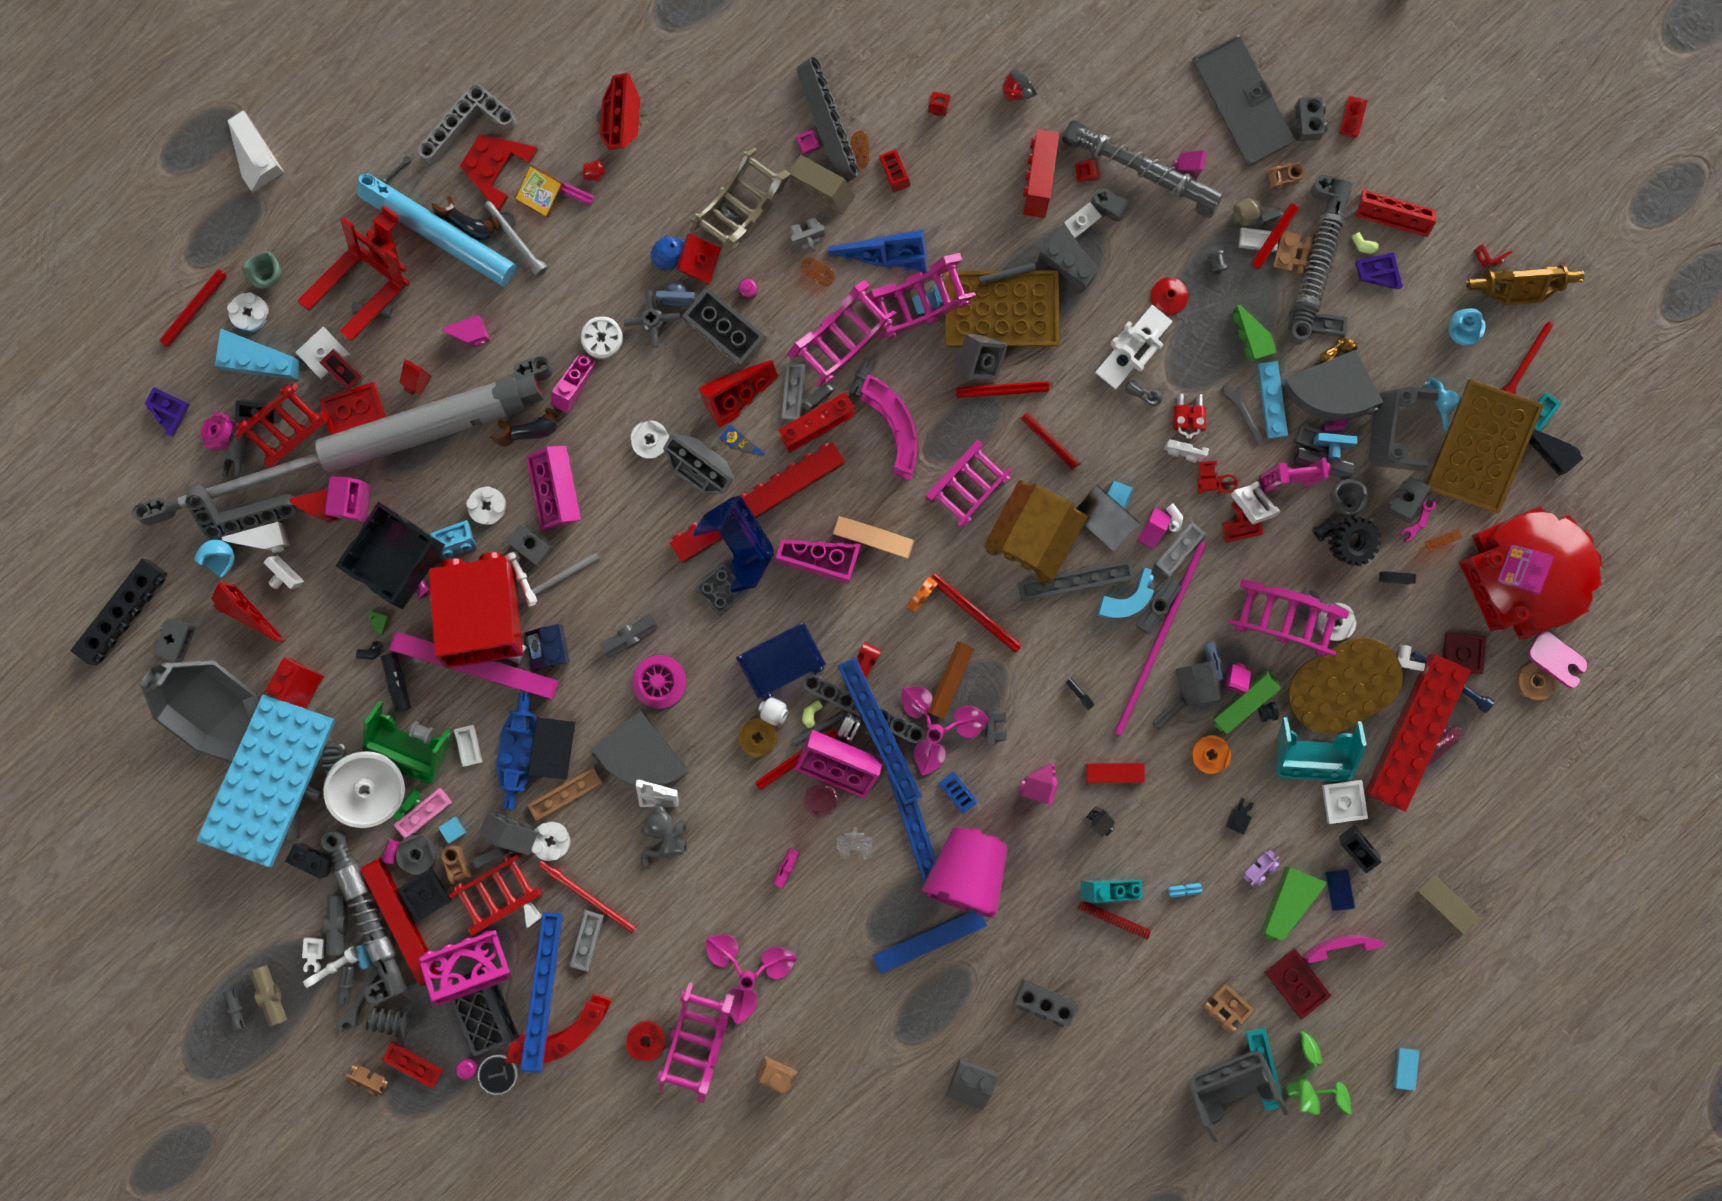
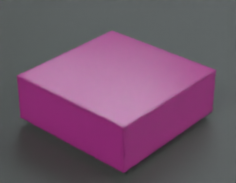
M813 129L796 136L803 155L820 149V144Z

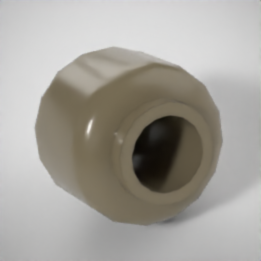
M1246 198L1234 205V213L1231 215L1236 224L1248 226L1260 218L1262 210L1257 200Z

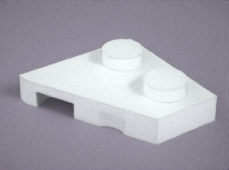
M1171 439L1164 446V450L1168 451L1169 455L1176 457L1181 455L1186 457L1187 461L1193 463L1200 462L1207 456L1209 448L1203 447L1202 450L1194 448L1192 444Z
M636 780L639 807H655L656 804H660L663 807H678L677 790Z

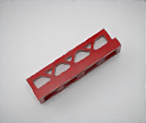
M1362 190L1360 204L1355 212V217L1425 237L1429 236L1436 223L1434 209L1367 190Z

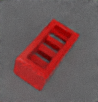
M894 149L879 155L893 193L910 187L909 177L897 150ZM893 158L896 159V160H894V161L889 162V163L886 164V161L891 160V159H893Z

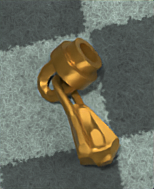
M1340 337L1335 347L1319 354L1321 362L1324 363L1333 359L1341 349L1345 354L1353 350L1357 351V342L1347 337Z

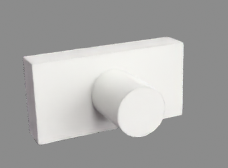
M278 555L268 557L263 562L274 573V576L268 582L274 589H278L283 582L290 589L301 587L305 582Z
M1400 645L1398 659L1401 667L1424 671L1425 663L1409 661L1412 647Z

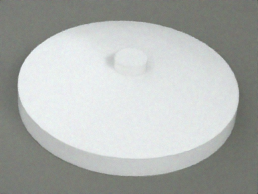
M375 752L353 753L340 759L328 772L324 782V800L333 817L345 825L357 828L377 826L390 819L401 806L405 794L404 779L398 766L388 757Z

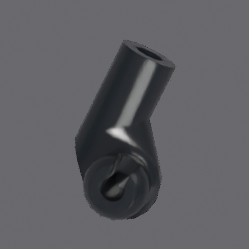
M374 641L368 650L357 649L356 658L374 660L383 652L384 646L380 641Z

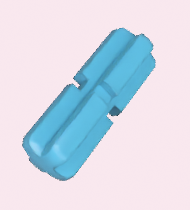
M1199 883L1171 886L1168 888V893L1172 898L1185 896V894L1188 896L1202 894V886Z

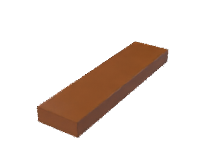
M957 641L930 704L928 713L942 719L945 718L974 649Z

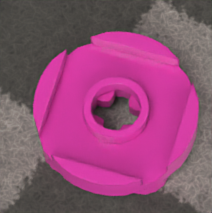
M214 412L212 413L214 416L211 419L207 418L203 423L201 439H204L205 444L203 446L205 448L218 451L229 446V438L235 422L226 414Z

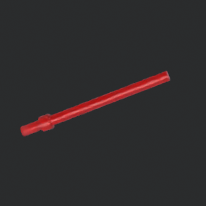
M543 860L539 863L538 867L548 873L551 879L554 881L558 880L631 934L634 932L636 927L568 879L557 867L553 868Z

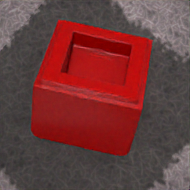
M1089 159L1075 164L1077 182L1100 179L1098 162L1096 160Z

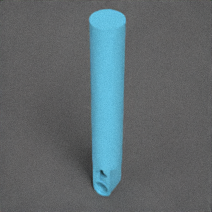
M370 174L359 176L357 186L358 197L382 211V206H386L398 215L399 223L502 287L511 281L516 271V264Z

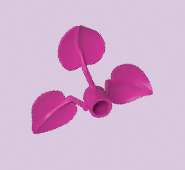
M904 687L901 692L904 710L909 716L916 719L925 713L927 727L929 728L926 735L928 740L918 743L913 752L914 760L921 775L935 771L944 762L946 757L945 748L935 743L940 742L944 733L957 725V731L961 736L972 738L977 736L989 721L987 715L980 709L973 706H962L954 712L956 722H953L946 728L938 724L932 725L927 711L933 700L930 691L923 687Z
M723 934L710 936L706 940V951L710 960L719 967H726L731 960L740 976V988H734L727 993L734 996L730 1015L736 1024L746 1020L757 1007L758 997L752 989L755 985V979L758 978L762 970L766 968V973L769 977L781 979L789 974L797 960L796 955L790 950L783 947H771L763 952L761 959L764 965L755 974L751 971L741 972L736 960L733 958L739 951L738 942L735 938Z

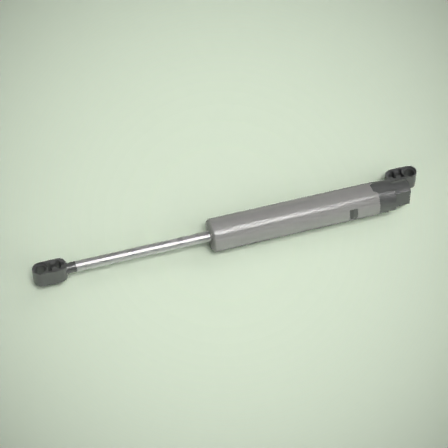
M537 356L519 362L514 366L515 376L317 439L315 442L316 453L215 485L205 490L209 497L213 499L321 464L322 469L326 473L332 474L526 411V405L543 400L538 381L549 378L553 374V367L544 356ZM546 365L544 369L539 370L541 366ZM187 495L169 501L160 497L139 503L132 509V516L144 525H153L171 519L175 515L176 510L187 507L185 503Z

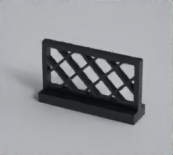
M482 968L477 971V975L485 974V971H481ZM472 972L467 975H464L463 977L466 980H469L471 978ZM455 979L452 985L458 984L459 979ZM498 984L477 991L473 1001L465 997L451 1001L474 1057L503 1044H508L519 1037ZM479 994L485 996L487 1000L485 1006L476 1003ZM462 1001L471 1005L468 1013L461 1010ZM474 1006L483 1010L480 1019L471 1015ZM486 1012L493 1015V1024L483 1021ZM470 1019L478 1023L476 1031L469 1029L468 1022ZM481 1025L491 1028L488 1037L479 1033ZM493 1031L500 1032L503 1040L497 1042L491 1039ZM477 1037L486 1041L484 1048L478 1050L475 1043Z

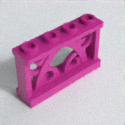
M495 930L485 931L475 938H466L456 945H446L442 950L427 952L423 954V957L419 958L434 1007L511 979ZM487 944H492L494 946V952L491 956L486 958L485 956L488 954L489 948L483 951L481 950V947ZM497 955L502 965L498 969L491 962ZM461 957L479 962L474 967L471 979L466 980L460 974L451 973ZM441 962L442 965L439 968L435 967V969L443 972L442 975L432 974L429 970L430 966ZM482 966H485L481 969V971H485V974L477 975V971ZM449 978H457L459 983L452 985L454 980H449ZM431 979L441 980L439 991H434Z

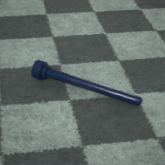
M1416 651L1411 655L1419 663H1424L1426 660L1423 655ZM1464 685L1461 691L1474 700L1478 709L1484 713H1487L1495 703L1490 697L1480 696L1466 685Z

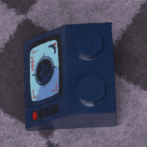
M556 624L525 632L531 670L570 663L563 625Z

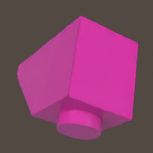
M1207 151L1180 153L1178 159H1174L1172 167H1175L1176 171L1184 175L1186 173L1192 175L1193 179L1197 180L1203 170Z
M479 315L443 327V331L448 336L472 347H481L487 341H490L484 321Z
M1237 662L1235 665H1229L1221 687L1236 693H1247L1251 671L1246 670L1247 666Z

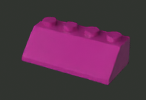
M566 446L545 447L526 456L540 530L570 525L580 521V510L578 508L573 474Z
M812 730L804 744L794 770L865 799L880 775L883 760Z

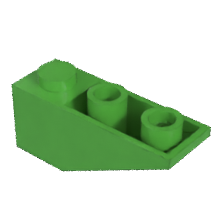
M1237 305L1233 309L1232 316L1234 322L1238 323L1240 329L1238 334L1240 340L1244 341L1246 347L1244 352L1247 359H1250V362L1253 363L1275 355L1277 351L1271 334L1241 305Z

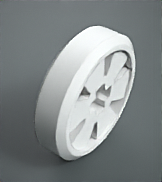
M595 317L584 325L581 331V343L586 352L592 357L608 359L616 355L621 349L623 333L619 325L611 318ZM600 334H606L604 342H598Z

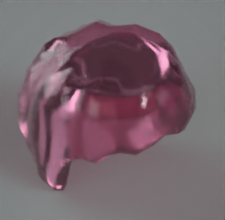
M813 784L806 790L803 798L805 809L813 817L824 818L832 814L839 802L836 790L827 784Z

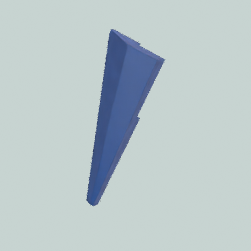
M923 230L832 246L828 250L830 257L836 255L845 257L847 260L858 259L862 260L863 263L890 268L896 266L904 268L906 271L912 269L921 271L923 274L927 273L926 242Z

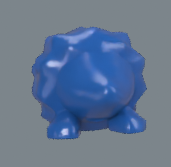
M666 235L664 238L656 241L650 252L652 264L659 270L665 271L677 267L685 239Z

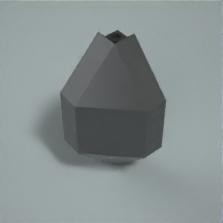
M214 660L159 664L151 668L140 683L155 721L196 752L232 763L259 703L255 692Z

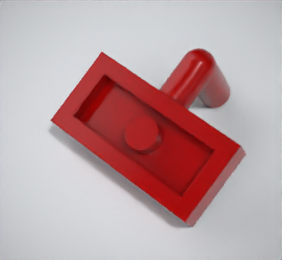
M1233 501L1231 507L1237 513V520L1222 523L1224 541L1229 543L1263 535L1262 522L1252 524L1247 517L1245 518L1243 509L1239 507L1236 501Z

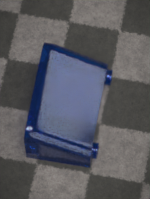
M805 622L736 657L758 700L762 698L763 701L773 696L772 692L812 671L814 674L823 671V666L826 665Z

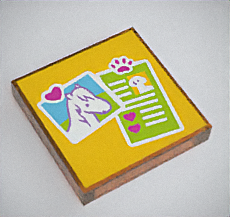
M530 165L515 200L549 218L564 183L539 168Z

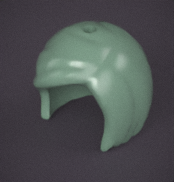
M269 251L252 256L244 262L242 267L246 279L258 288H271L278 283L281 277L280 264Z

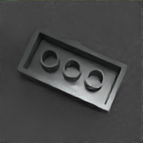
M708 288L701 293L682 316L689 326L741 369L745 367L766 342V337L763 333Z

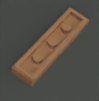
M592 767L529 803L527 807L537 822L599 787L604 782L596 767Z

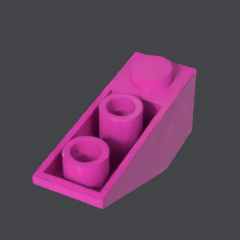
M579 353L553 389L551 405L568 413L577 401L597 361Z

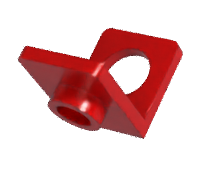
M932 92L928 113H932L935 116H946L950 95ZM936 98H943L945 104L934 101Z
M1483 244L1474 249L1483 269L1492 264L1494 267L1505 262L1504 258L1513 253L1509 251L1492 260Z

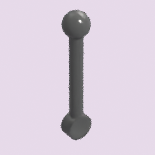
M405 156L403 162L380 181L387 184V181L405 164L411 163L410 157Z

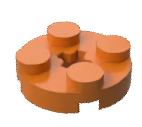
M928 577L906 607L916 613L938 583L931 577Z
M1214 735L1201 737L1192 747V762L1200 771L1207 774H1216L1228 767L1231 761V750L1226 741L1221 737ZM1213 749L1216 757L1209 760L1206 753Z

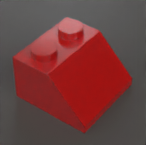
M328 489L289 498L292 504L316 518L325 520L327 523L338 521L337 517L325 515Z
M283 657L264 692L281 701L307 709L324 675L292 658Z

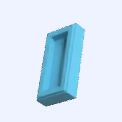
M1398 1048L1394 1081L1395 1088L1416 1091L1419 1061L1418 1050Z

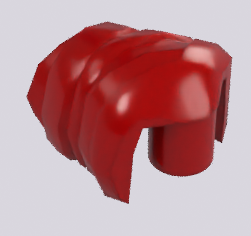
M600 160L583 163V179L601 182V176L605 175V169Z

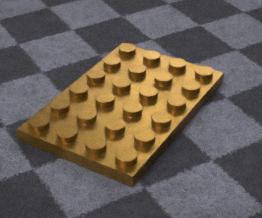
M1034 270L980 285L979 277L1000 271H957L964 293L975 292L976 296L969 300L970 304L945 314V347H962L966 334L982 335L1008 344V347H1059L1058 270ZM945 272V287L950 301L957 297V293L949 272Z
M1468 379L1426 483L1431 486V491L1499 514L1544 404Z

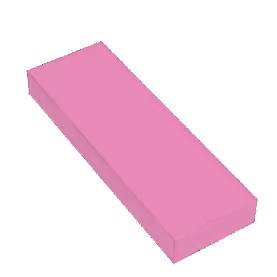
M439 788L393 825L405 839L412 836L450 806L452 801Z

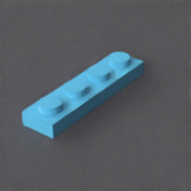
M1278 361L1259 363L1257 367L1267 439L1287 437L1288 431Z

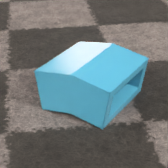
M1114 480L1107 493L1126 509L1134 490L1132 487Z

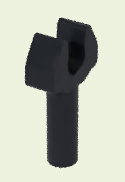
M1072 678L1066 681V684L1077 695L1084 707L1090 710L1094 706L1090 697L1081 690Z

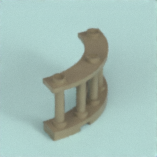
M756 148L745 151L740 158L741 163L727 185L721 187L713 202L701 213L695 214L691 221L693 223L690 229L691 232L702 227L722 242L723 248L720 253L725 257L739 247L740 244L737 242L742 237L746 239L757 227L773 205L770 201L776 193L780 194L791 175L786 170L775 174L755 160ZM749 165L771 180L772 184L767 192H763L743 177ZM738 183L760 198V203L755 209L751 210L730 194ZM725 200L747 215V220L742 225H737L718 211V208ZM711 216H714L733 230L734 233L731 236H726L706 221Z

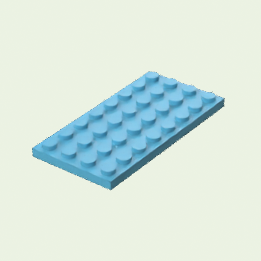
M263 694L196 841L272 868L336 720Z

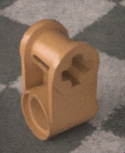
M1293 163L1266 170L1265 173L1270 181L1269 189L1274 191L1298 184L1305 174L1304 166L1300 163ZM1290 172H1297L1298 177H1293Z
M451 845L443 850L441 857L451 884H456V881L467 877L469 879L472 877L471 869L461 847ZM449 850H453L456 853V859L449 857Z

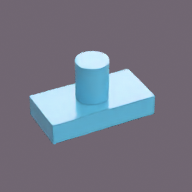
M1318 433L1313 438V445L1329 447L1328 459L1330 460L1340 459L1341 448L1352 449L1357 444V436Z

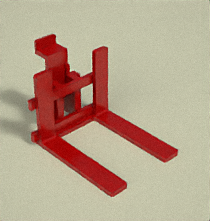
M386 206L381 207L382 212L373 220L374 228H371L366 233L367 238L357 232L354 225L346 218L342 217L340 219L348 250L298 299V303L310 311L360 260L389 279L340 330L341 335L350 341H353L405 286L408 287L410 285L409 280L402 276V272L405 273L407 269L405 265L399 262L391 232L399 223V217ZM358 240L368 246L370 252L360 246Z

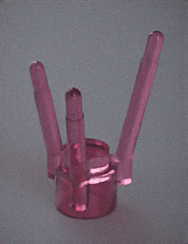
M1447 724L1445 726L1444 733L1442 734L1444 740L1438 743L1436 747L1439 748L1446 743L1448 745L1431 758L1427 767L1452 746L1458 744L1460 739L1464 738V734L1458 725L1455 724L1450 727Z

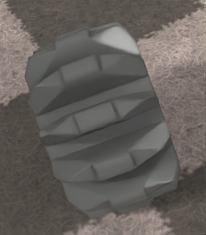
M335 743L324 747L321 760L323 771L326 775L334 764L348 755L347 749L343 744Z

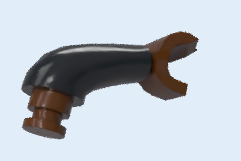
M451 196L447 197L448 207L441 208L438 204L432 203L435 215L446 222L453 223L472 238L487 240L491 238L490 234L494 232V229L500 230L495 217H492L491 221L488 219L485 221L482 219L477 220L456 210Z
M546 408V414L538 417L536 421L513 426L512 428L507 422L499 420L497 424L501 429H504V432L492 435L490 438L495 444L502 447L511 445L514 440L545 438L556 431L555 417H558L559 413L551 408Z

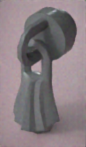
M1130 380L1125 385L1128 394L1142 399L1151 406H1157L1163 400L1161 392L1157 390L1148 392L1136 380Z

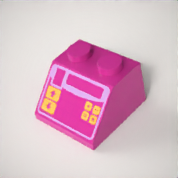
M1511 544L1497 582L1538 595L1541 592L1554 556Z

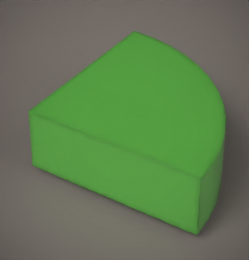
M370 610L369 619L374 630L384 634L390 616Z

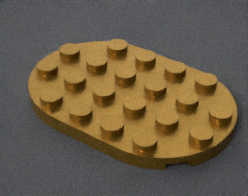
M1353 638L1331 648V650L1336 652V656L1327 654V657L1317 656L1303 664L1293 675L1288 690L1289 705L1297 720L1315 732L1334 734L1345 731L1356 725L1357 722H1362L1387 708L1398 696L1403 681L1400 661L1387 645L1370 638Z

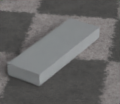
M786 363L781 420L794 421L801 417L805 364Z
M1191 521L1154 566L1167 577H1170L1206 533Z
M585 910L569 967L585 972L589 971L605 914Z

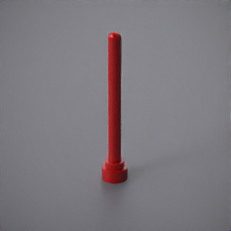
M1546 322L1510 383L1503 386L1501 390L1516 395V386L1552 329V322Z

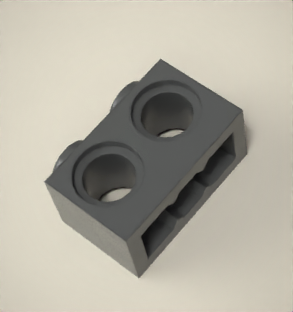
M1322 97L1299 98L1296 102L1295 114L1298 141L1320 140L1327 132V122L1324 121L1326 105L1323 103ZM1307 107L1313 108L1315 112H1310ZM1309 125L1314 126L1316 131L1311 130Z

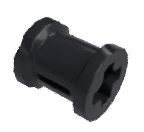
M1327 518L1326 522L1320 526L1312 528L1313 534L1320 542H1323L1330 532H1334L1332 527L1336 524L1331 518Z

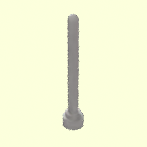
M489 201L486 202L485 207L495 217L502 229L530 262L531 271L536 277L543 275L548 270L546 264L534 257L495 206Z

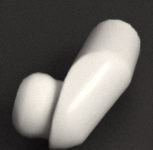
M1173 503L1166 508L1171 515L1168 527L1170 531L1177 532L1181 529L1183 516Z

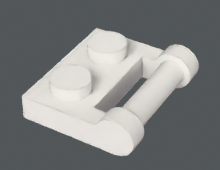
M1258 481L1250 486L1234 490L1231 494L1252 524L1274 518L1281 512L1263 492L1262 486ZM1260 501L1263 503V505L1266 507L1268 511L1265 510Z

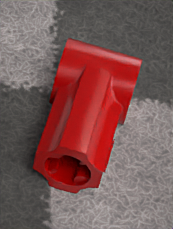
M864 642L857 656V661L865 678H867L882 651Z

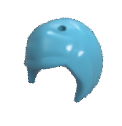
M1472 308L1455 312L1450 319L1448 327L1451 339L1463 346L1478 343L1485 332V321L1483 320L1482 313Z
M209 540L200 546L194 560L199 565H205L217 574L218 577L222 578L233 566L235 554L231 546L225 541Z

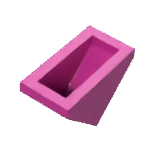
M1154 507L1136 541L1154 549L1166 532L1171 515Z

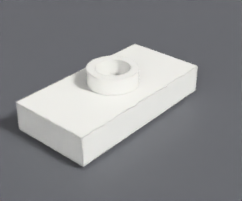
M1089 202L1064 223L1076 239L1100 220L1102 216Z

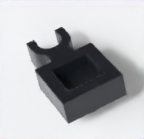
M1241 798L1239 809H1232L1225 827L1244 835L1252 818L1247 813L1252 809L1254 803L1250 802L1249 806L1245 808L1243 806L1245 799Z

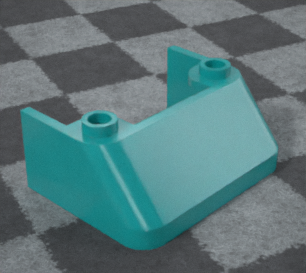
M1283 717L1277 735V775L1285 779L1336 782L1352 780L1367 747L1362 722H1357L1353 734L1342 733L1335 738L1334 743L1297 741V734L1289 729L1288 718Z

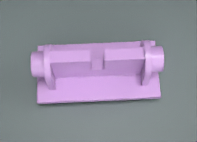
M1271 850L1265 851L1257 860L1261 865L1260 868L1253 864L1244 873L1243 878L1248 883L1252 881L1251 886L1253 889L1256 886L1260 887L1266 881L1268 873H1274L1280 866V857L1277 856L1274 859L1276 855Z

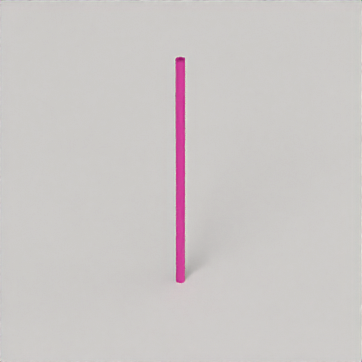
M1199 542L1180 584L1182 588L1171 604L1114 732L1119 736H1122L1204 552L1206 544L1203 542Z

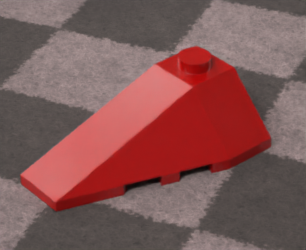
M769 360L714 379L698 389L707 410L718 427H722L736 419L740 415L739 412L746 405L749 406L753 402L752 399L759 392L762 393L778 375L773 361Z
M221 581L217 584L211 600L215 603L213 606L220 613H225L275 642L283 643L285 641L280 633L235 584Z

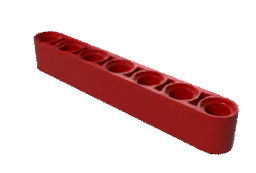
M377 858L361 867L363 876L417 983L420 986L426 985V980L419 958L430 951L403 898L398 892V888L386 864L381 861V858ZM436 963L432 964L429 969L430 972L440 975V972L435 969V967L438 968Z

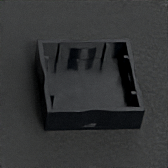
M377 502L365 520L361 531L350 543L336 564V567L353 579L367 585L372 592L391 605L404 609L445 544L388 506Z

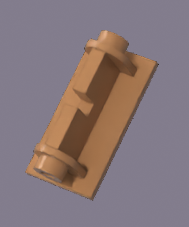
M359 1064L357 1066L353 1065L350 1070L352 1075L346 1074V1077L349 1079L348 1083L357 1088L360 1085L367 1088L366 1092L375 1097L377 1094L383 1096L380 1090L387 1087L389 1082L386 1081V1078L373 1073L369 1079L367 1077L371 1072L370 1070Z

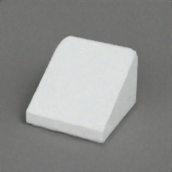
M529 902L524 905L526 926L529 928L542 918V915L532 903Z

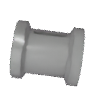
M418 721L413 723L409 731L410 738L416 737L423 740L425 744L430 742L434 734V728L424 727Z

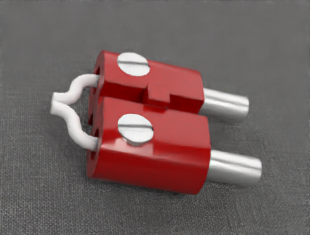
M1177 394V405L1173 406V430L1186 435L1187 439H1192L1193 435L1206 431V407L1203 406L1202 394L1196 395V405H1193V407L1184 405V394ZM1190 430V432H1194V433H1191L1190 435H1188V433L1183 432V431Z

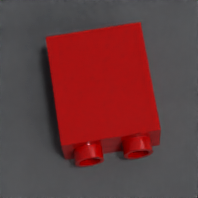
M484 553L479 556V561L467 563L461 559H447L441 562V567L429 569L435 657L446 669L523 656L516 573L507 557H502L500 553Z

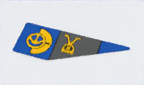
M731 425L720 436L732 448L766 455Z

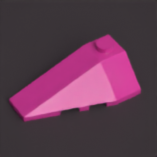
M1048 763L1027 775L1025 780H1021L1019 791L1022 792L1021 795L1052 805L1057 788L1055 764Z

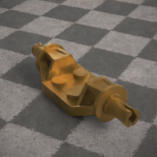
M1560 264L1557 267H1543L1541 270L1508 272L1506 270L1493 272L1492 270H1486L1483 278L1467 279L1466 288L1468 291L1483 290L1485 296L1492 297L1504 305L1544 302L1555 292L1564 291L1568 283L1583 282L1584 271H1568L1564 264ZM1495 284H1499L1500 291L1495 289Z

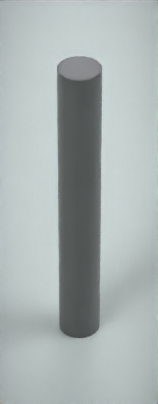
M1030 263L979 277L980 285L1036 270L1035 264Z
M841 711L792 739L794 746L806 741L812 730L820 733L845 719V716Z

